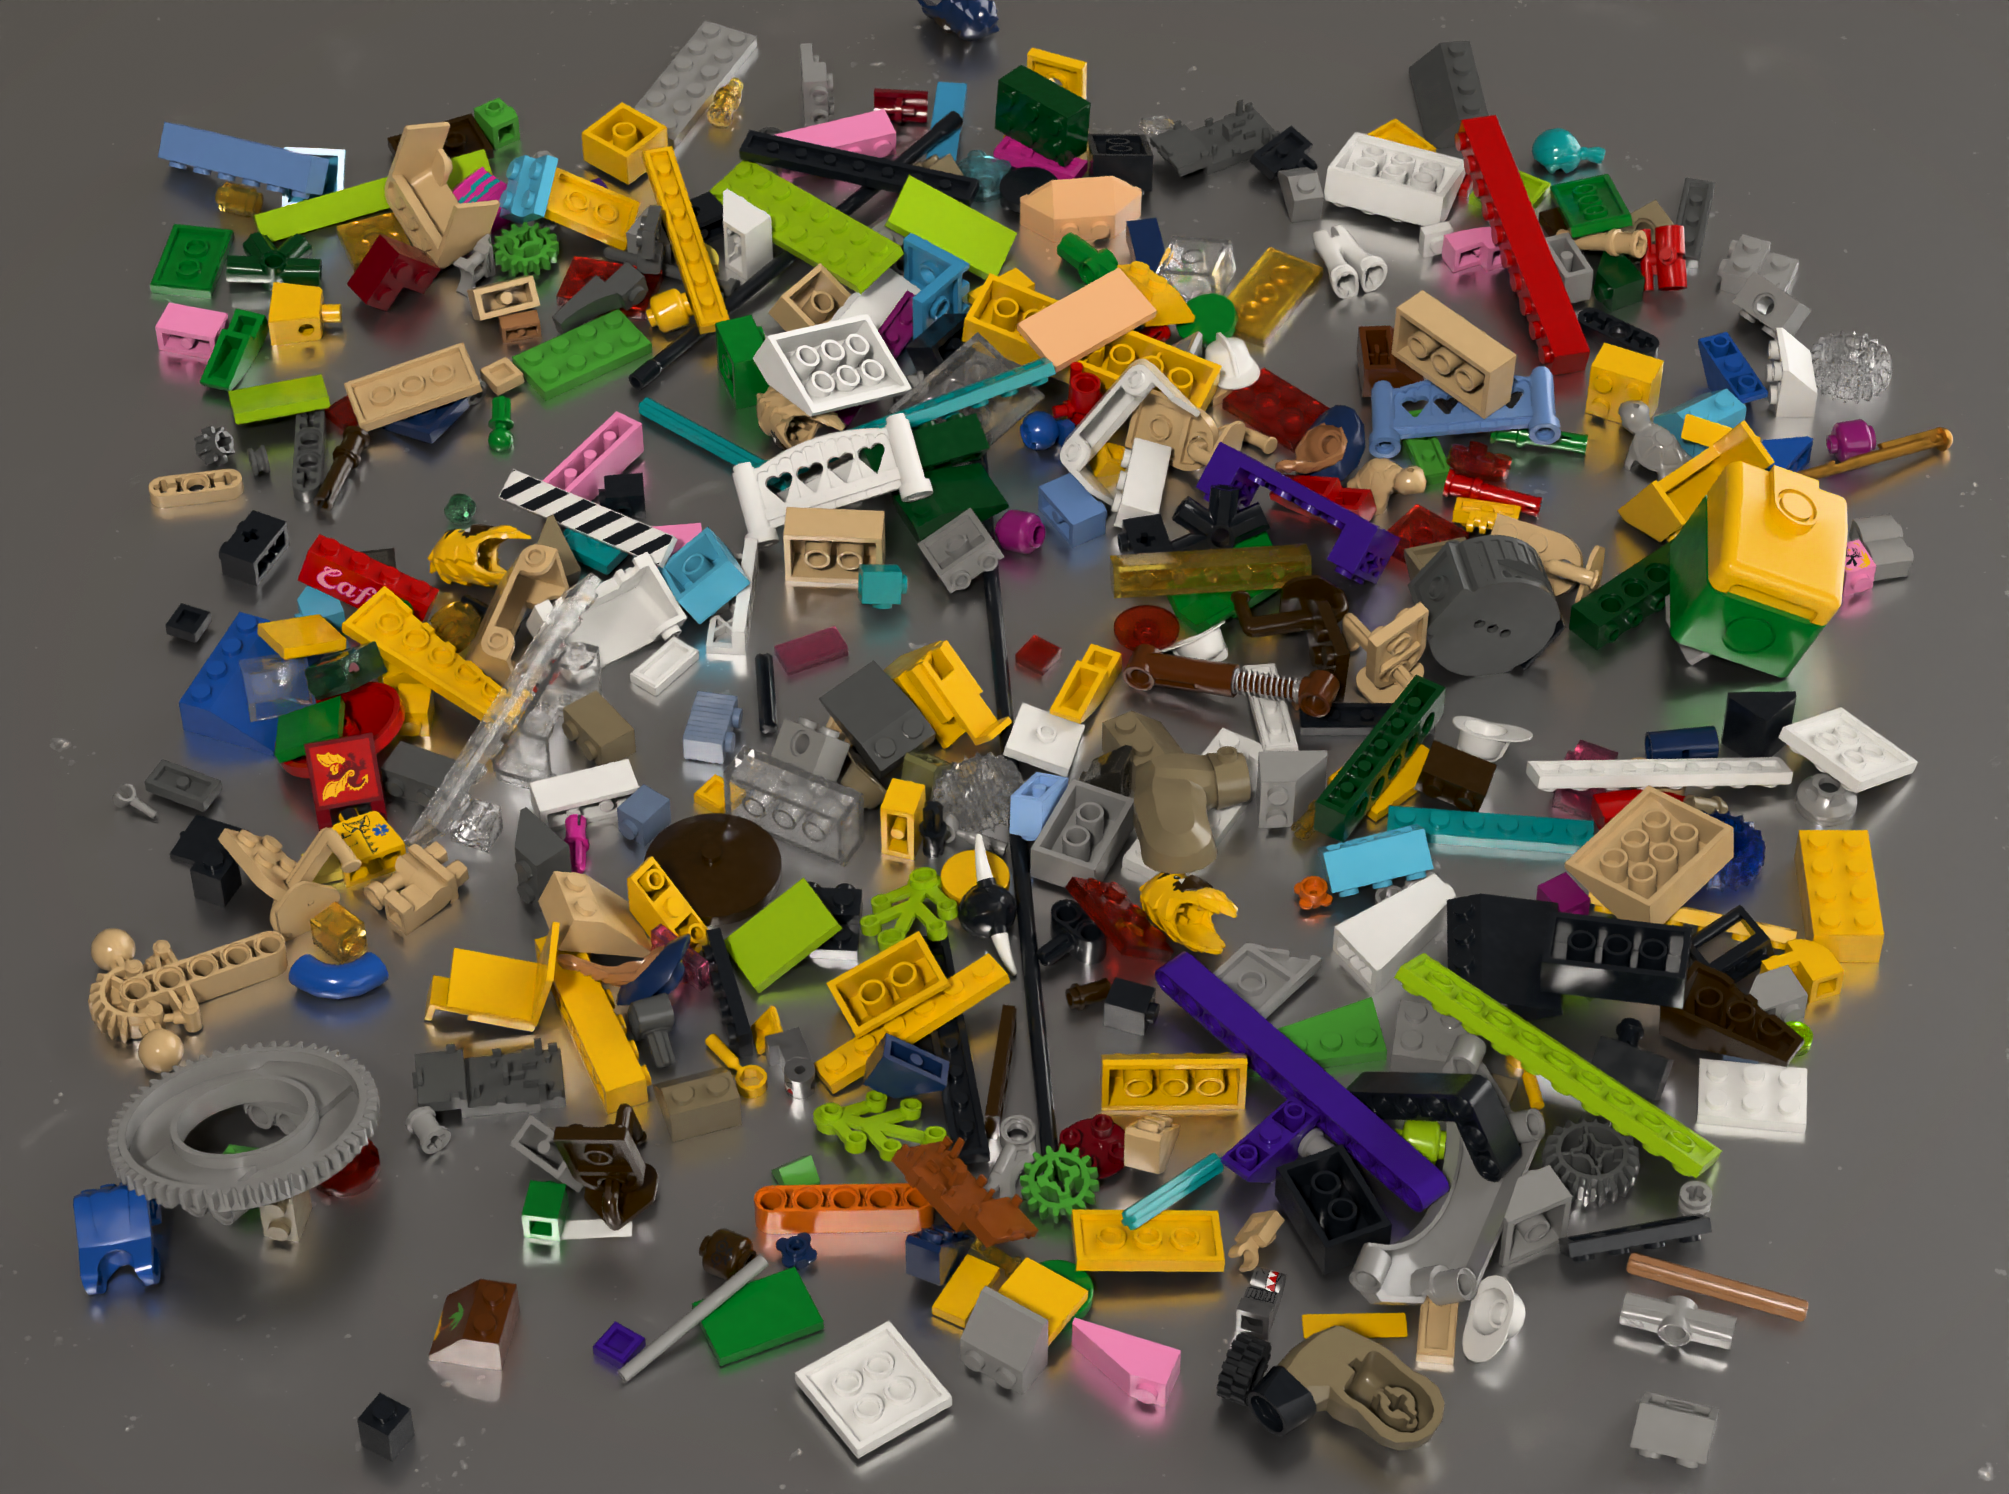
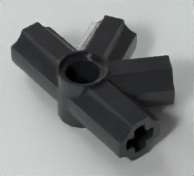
M1223 484L1211 485L1208 509L1190 496L1182 500L1172 516V520L1190 533L1170 541L1180 568L1182 569L1215 553L1227 552L1235 544L1270 529L1259 502L1237 511L1239 488ZM1220 528L1227 530L1228 536L1225 540L1216 542L1211 539V535L1215 530Z

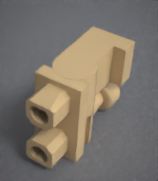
M437 841L425 848H422L415 842L408 847L409 853L402 856L399 855L396 859L395 873L383 883L373 881L364 887V893L372 906L378 910L385 907L387 919L406 936L441 911L449 902L453 903L459 899L458 887L469 879L467 867L460 860H455L446 867L442 865L448 861V855L444 847Z

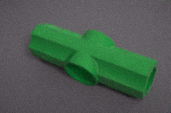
M1071 232L1063 236L1062 241L1057 246V254L1077 269L1081 280L1086 285L1117 269L1118 262L1110 250L1102 248L1098 251L1078 235H1074Z

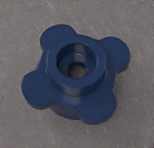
M801 1232L797 1236H792L788 1239L783 1237L777 1240L776 1249L782 1253L783 1266L787 1268L796 1267L797 1270H800L817 1259V1251L812 1249L810 1244L811 1236L808 1233Z

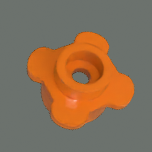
M1309 876L1294 886V892L1299 895V906L1302 909L1310 910L1321 905L1327 907L1332 904L1333 897L1327 892L1328 884L1321 877Z

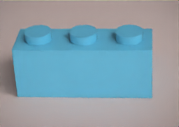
M1418 824L1317 848L1329 891L1332 894L1338 892L1339 897L1359 893L1358 887L1372 884L1373 889L1393 885L1392 879L1406 876L1407 881L1424 878L1427 876V870L1434 869L1425 830Z

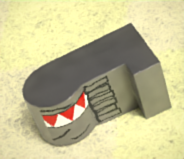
M799 1027L765 1036L767 1061L770 1066L780 1064L784 1074V1087L787 1095L798 1100L810 1097L816 1089L814 1079L815 1066Z
M1256 1266L1250 1285L1247 1287L1244 1297L1241 1298L1237 1307L1236 1332H1244L1251 1336L1268 1340L1283 1295L1286 1274ZM1246 1317L1262 1320L1263 1325H1251L1246 1320Z

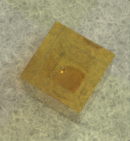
M336 901L310 920L313 944L340 964H344L351 957L358 955L367 946L364 922Z

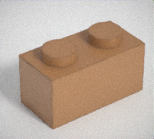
M537 310L498 316L499 330L503 343L541 337V326Z

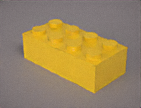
M1799 830L1794 861L1805 939L1825 946L1833 953L1839 963H1879L1884 930L1868 830Z

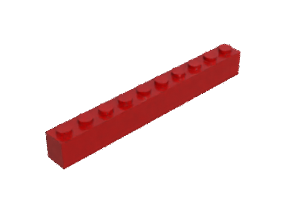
M1490 115L1461 120L1459 131L1455 134V146L1457 151H1461L1463 155L1466 174H1470L1473 180L1474 195L1476 198L1479 197L1482 203L1483 218L1485 221H1489L1491 226L1492 241L1495 245L1498 244L1502 266L1507 268L1510 274L1511 289L1513 292H1517L1519 297L1520 312L1528 320L1529 334L1531 339L1537 343L1539 360L1542 365L1545 364L1550 369L1553 376L1585 371L1590 355L1589 346L1497 116Z

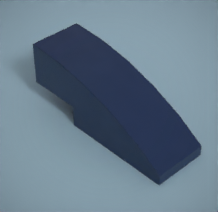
M1157 218L1126 221V242L1132 262L1140 261L1146 263L1149 269L1158 276L1164 277L1167 283L1172 286L1168 262L1161 268L1166 253Z

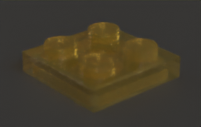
M393 212L336 226L337 236L354 272L379 234L411 245Z

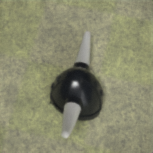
M976 834L975 867L977 885L970 888L962 897L958 906V919L963 929L972 936L982 939L992 938L1006 969L1011 976H1015L1017 970L1010 948L1008 930L1014 924L1018 903L1007 889L996 884L986 855L983 837L981 834Z

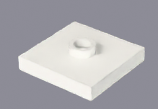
M1022 703L1003 755L1067 777L1085 725Z

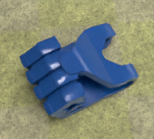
M119 1183L118 1186L116 1184L102 1185L98 1190L87 1189L74 1196L73 1208L79 1248L80 1276L87 1294L105 1293L107 1290V1280L120 1266L130 1265L134 1268L138 1277L143 1281L144 1287L159 1284L161 1261L160 1254L154 1246L152 1226L161 1224L162 1217L161 1205L157 1204L156 1199L147 1201L145 1194L137 1196L135 1189L129 1191L127 1184Z

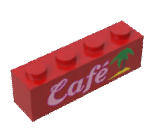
M321 534L318 535L308 550L298 577V581L358 609L385 586L413 610V615L422 623L428 621L439 593V589L430 586L425 581L417 580L400 572L395 567L387 566L370 558L365 553L357 552L340 544L335 539L327 538Z

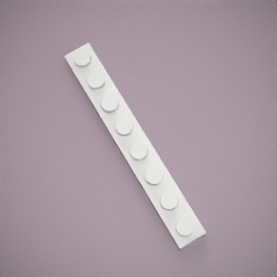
M1780 757L1528 761L1526 774L1537 789L1553 792L1557 789L1566 788L1577 791H1586L1589 788H1604L1615 791L1622 787H1635L1644 790L1648 785L1671 789H1682L1684 786H1698L1705 789H1712L1715 786L1744 788L1746 785H1761L1774 788L1777 785L1791 784L1793 771Z

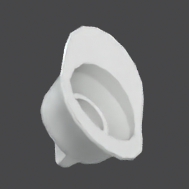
M1221 332L1216 333V341L1210 343L1206 348L1205 359L1222 366L1218 387L1236 390L1254 384L1259 379L1260 370L1254 359L1250 356L1244 341L1239 338H1226Z
M1224 620L1200 634L1170 643L1158 649L1161 652L1171 650L1177 656L1221 662L1229 655L1219 627L1226 621Z
M1456 716L1452 720L1455 727L1459 729L1457 749L1488 762H1494L1503 757L1511 742H1522L1533 738L1532 732L1517 726L1491 723L1468 716Z
M1498 1275L1486 1277L1480 1282L1476 1296L1471 1300L1470 1311L1463 1332L1462 1346L1464 1354L1473 1362H1486L1494 1357L1503 1347L1504 1343L1519 1333L1524 1324L1525 1306L1521 1298L1514 1293L1512 1285L1506 1278Z

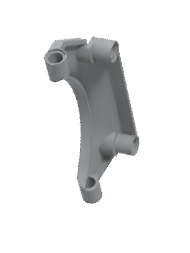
M1469 1033L1458 1035L1444 1064L1442 1073L1478 1074L1491 1082L1521 1148V1158L1499 1182L1487 1181L1477 1172L1456 1123L1446 1121V1150L1442 1173L1449 1183V1191L1431 1204L1420 1223L1399 1241L1389 1245L1370 1242L1363 1244L1349 1275L1351 1285L1370 1304L1418 1305L1423 1304L1428 1296L1435 1305L1442 1306L1474 1299L1503 1230L1504 1217L1517 1178L1528 1171L1538 1145L1545 1134V1121L1538 1109L1530 1108L1516 1112L1511 1110L1507 1099L1482 1062L1486 1053V1045L1476 1035Z

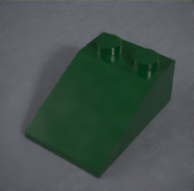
M980 463L923 471L925 478L930 479L933 494L920 500L903 502L899 490L890 492L897 513L917 543L970 507L980 522L1009 508L1007 501Z

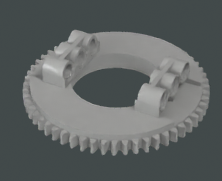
M272 1041L267 1047H263L262 1042H257L253 1048H249L247 1044H242L240 1050L237 1051L230 1046L227 1048L226 1053L223 1054L218 1050L213 1051L212 1057L201 1054L199 1055L198 1062L188 1059L185 1061V1067L175 1065L172 1067L173 1073L161 1072V1080L150 1079V1087H139L140 1094H131L129 1096L131 1102L123 1103V1110L117 1111V1119L111 1121L112 1128L108 1130L107 1147L116 1177H120L122 1184H127L129 1191L135 1189L137 1196L145 1194L147 1201L155 1198L158 1205L168 1209H173L181 1204L182 1209L195 1217H202L210 1211V1214L217 1222L229 1226L250 1208L261 1207L296 1196L323 1183L343 1169L357 1154L361 1153L362 1147L368 1144V1137H373V1129L378 1127L377 1120L380 1119V1101L374 1078H371L370 1072L365 1070L363 1064L358 1065L356 1058L350 1060L349 1054L346 1053L340 1056L338 1049L329 1052L328 1046L317 1049L316 1043H312L305 1048L304 1042L301 1041L291 1047L290 1041H285L281 1046H277L276 1041ZM243 1104L245 1114L248 1113L250 1119L258 1127L269 1129L274 1125L287 1135L265 1147L235 1154L205 1153L195 1150L184 1143L190 1131L204 1119L224 1109Z

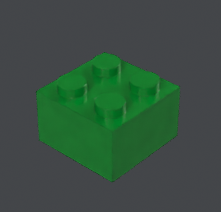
M752 315L715 323L718 371L736 410L756 406V394H764L770 386L753 360L754 355L765 341L763 328L756 326Z

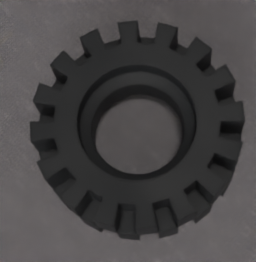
M1244 1332L1238 1334L1236 1340L1234 1339L1231 1344V1350L1229 1349L1226 1354V1361H1223L1221 1367L1223 1369L1218 1377L1220 1381L1216 1387L1217 1395L1242 1406H1249L1247 1395L1260 1382L1267 1371V1363L1271 1357V1343Z

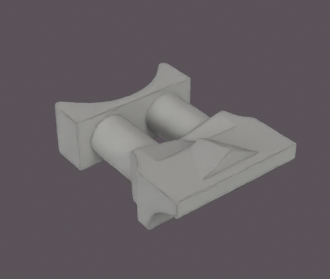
M486 234L477 242L473 248L474 254L468 259L460 257L453 263V265L459 267L461 272L460 282L456 291L467 297V290L476 288L475 283L483 276L488 278L495 275L491 235Z

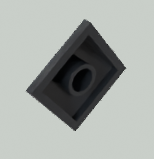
M1796 691L1728 692L1721 743L1744 758L1772 757L1786 745L1778 737L1784 726L1792 724L1797 697Z

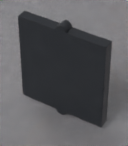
M196 814L187 829L180 832V839L170 852V858L194 865L207 846L229 853L220 843L218 837L225 828L239 832L242 828Z

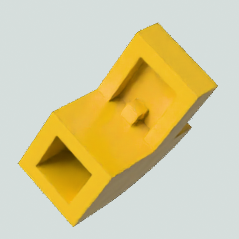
M1806 939L1788 940L1784 954L1773 955L1761 962L1760 974L1788 965L1807 992V1002L1809 1004L1838 995L1841 992L1844 970L1833 953L1817 942Z

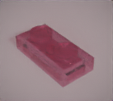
M662 924L651 930V951L657 947L665 946L668 942L677 938V936ZM688 947L682 959L685 975L681 981L685 984L689 983L700 992L710 985L709 964L706 959L691 947Z

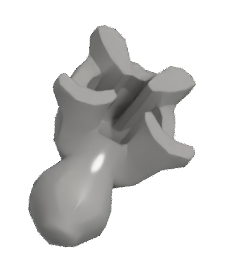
M1630 400L1620 404L1618 414L1621 417L1622 426L1635 435L1625 459L1624 467L1626 470L1630 471L1633 466L1640 463L1643 467L1657 472L1658 480L1660 481L1692 459L1669 430L1650 422L1649 407L1645 403Z

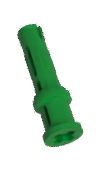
M1528 428L1491 431L1490 444H1495L1497 441L1515 444L1516 448L1520 449L1521 447L1525 448V445L1580 453L1582 455H1585L1588 434L1583 435L1561 431V436L1556 442L1540 445L1530 440Z

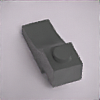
M627 261L605 282L595 275L552 316L557 331L560 334L566 333L601 314L615 309L624 308L628 311L633 305L639 304L649 291L645 277Z

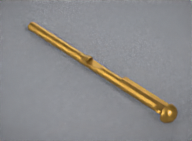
M1937 427L1932 430L1877 444L1878 450L1853 456L1838 464H1835V460H1830L1823 465L1797 471L1796 473L1817 480L1935 447L1940 451H1946L1952 445L1953 436L1948 429Z

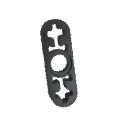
M1586 308L1579 312L1578 321L1586 338L1602 346L1604 343H1608L1653 358L1658 357L1659 340L1654 335L1596 308ZM1621 333L1626 337L1614 338L1610 334Z

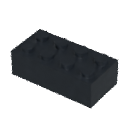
M1550 911L1541 962L1540 991L1683 1008L1690 960L1692 927Z

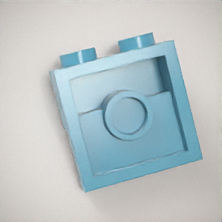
M523 155L510 162L506 172V178H508L507 188L503 191L499 200L501 218L523 224V222L528 223L545 216L559 158L545 155L535 159Z

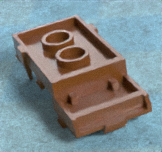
M945 1136L943 1141L914 1147L904 1144L893 1156L891 1161L905 1175L904 1179L913 1188L916 1187L955 1232L971 1230L986 1248L1004 1242L1024 1238L1030 1239L1035 1237L1039 1231L1018 1208L1023 1202L1018 1194H1015L1012 1200L1009 1197L994 1199L992 1196L995 1190L991 1188L987 1192L984 1188L988 1182L987 1178L980 1174L976 1180L967 1170L968 1167L960 1158H957L965 1143L961 1137L958 1138L951 1151L949 1148L953 1141L948 1136Z

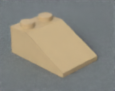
M820 263L786 291L769 311V314L786 332L823 324L832 319L836 311L844 305L851 294Z
M553 872L538 902L549 930L552 922L560 923L557 950L645 958L651 953L652 948L644 929L630 912L628 901L586 874Z

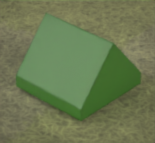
M811 1155L802 1156L771 1170L779 1185H820V1179Z

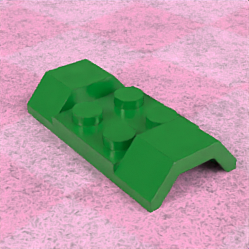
M1264 531L1236 544L1229 551L1222 553L1166 589V596L1176 617L1197 634H1200L1231 616L1233 618L1237 617L1233 602L1231 601V594L1234 591L1244 590L1250 595L1248 605L1249 608H1252L1280 590L1285 581L1306 569L1307 563L1303 560L1294 564L1290 563L1274 550L1267 532Z

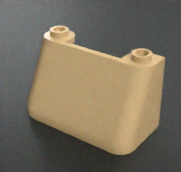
M534 544L526 547L501 578L464 659L466 661L471 660L486 676L493 679L516 699H521L526 683L523 678L517 675V664L514 660H511V656L515 649L514 636L526 609H533L535 605L548 599L550 601L560 598L563 602L570 590L556 548Z

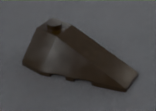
M1696 960L1688 969L1683 1008L1660 1006L1659 1034L1692 1049L1787 1067L1804 1044V1038L1775 1014H1768L1759 1007L1758 1000L1750 993L1745 995L1740 991L1730 976Z

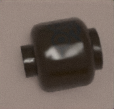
M726 1228L718 1229L712 1236L707 1235L699 1248L703 1269L708 1274L725 1281L757 1256L756 1251L753 1250V1243L748 1237Z

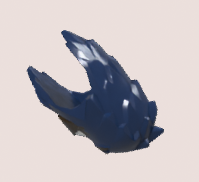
M917 0L922 6L923 13L928 18L934 19L946 33L954 32L965 41L979 40L1000 30L997 26L999 20L997 16L998 10L993 0H941L937 5L931 0Z

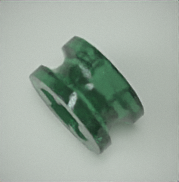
M454 494L446 505L444 514L450 522L464 526L470 523L472 516L477 510V505L474 500L465 494Z

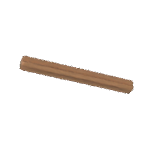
M1636 1252L1631 1253L1627 1262L1626 1270L1629 1274L1800 1322L1804 1321L1807 1315L1809 1304L1806 1300Z

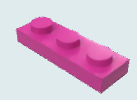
M1007 135L993 152V160L1016 168H1043L1053 173L1058 180L1082 178L1088 169V161L1077 157L1062 167L1054 160L1046 158Z

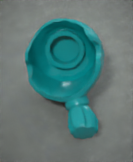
M1561 128L1544 131L1536 138L1532 145L1534 159L1542 164L1550 174H1554L1558 169H1563L1565 173H1570L1579 165L1581 160L1587 159L1593 163H1601L1606 153L1605 149L1600 147H1581L1569 131Z

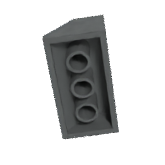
M1470 41L1439 43L1409 67L1410 80L1424 138L1436 148L1456 147L1455 134L1459 131L1461 120L1488 116Z

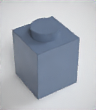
M643 784L617 807L619 831L627 839H633L645 847L671 823L670 799Z

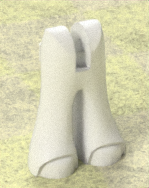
M1341 224L1331 227L1332 238L1325 229L1313 233L1312 237L1315 248L1326 264L1330 284L1339 298L1346 299L1356 296L1359 283L1364 292L1368 293L1376 290L1384 282L1388 269L1384 260L1379 256H1372L1366 253Z

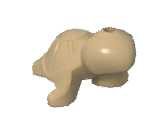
M1375 458L1365 463L1355 477L1347 482V488L1371 489L1377 508L1374 514L1376 516L1384 513L1390 494L1411 495L1423 493L1427 480L1423 469L1417 465L1408 466L1403 469L1400 465L1389 459Z

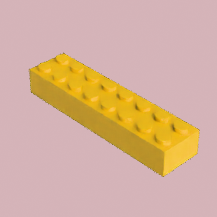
M990 273L964 319L962 341L1020 365L1041 359L1017 331V325L1019 322L1059 300ZM1133 330L1076 361L1083 364V373H1092L1100 379V393L1104 395L1133 361L1146 359L1154 364L1195 407L1206 411L1218 388L1222 369L1221 365ZM1070 365L1050 377L1069 384ZM1157 386L1153 388L1154 390L1163 393Z

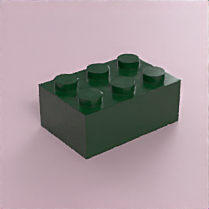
M1020 65L998 80L995 129L1064 167L1072 162L1074 158H1078L1087 152L1091 102Z

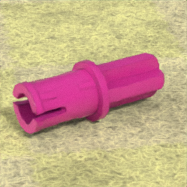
M573 814L565 819L566 837L564 841L569 845L572 872L583 874L586 869V852L589 850V841L586 838L587 820L581 815L579 826L578 814Z

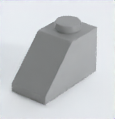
M1308 167L1278 171L1277 176L1291 223L1321 219L1324 194L1317 172Z

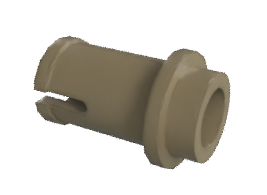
M1688 794L1683 799L1684 803L1720 821L1724 820L1727 816L1728 805L1719 796L1705 798Z

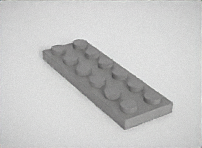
M705 20L634 109L667 126L668 146L676 149L757 47V36Z

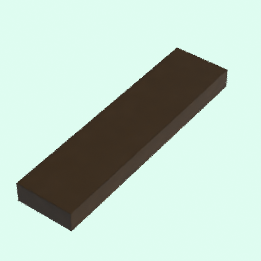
M1012 1005L1002 1006L985 1111V1130L989 1139H997L1000 1136V1126L1017 1029V1008Z

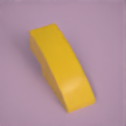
M1091 643L1082 661L1077 660L1050 708V714L1079 724L1084 722L1101 704L1121 673L1122 654Z

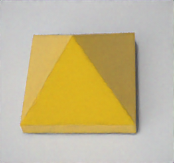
M772 1005L750 1026L757 1053L760 1055L765 1053V1036L783 1032L777 1009Z

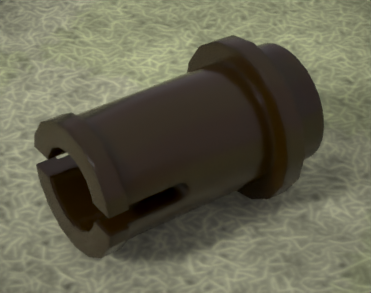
M1102 978L1101 980L1083 985L1073 983L1071 988L1065 991L1068 1006L1070 1009L1082 1011L1087 1005L1105 1001L1111 988L1110 981L1107 978Z

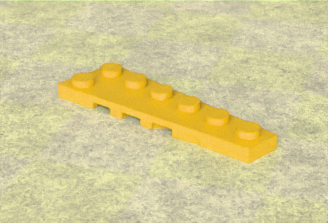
M382 587L342 623V633L361 645L363 644L367 649L499 733L521 713V704L493 679L486 676L471 660H464L456 653L457 648L449 641L445 643L440 639L430 624L427 622L422 623L413 615V610L387 587Z

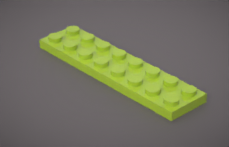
M742 160L710 190L722 205L723 191L729 189L738 196L745 198L746 201L760 210L767 212L771 216L772 243L813 267L821 263L840 283L859 294H862L904 254L899 244L756 162Z

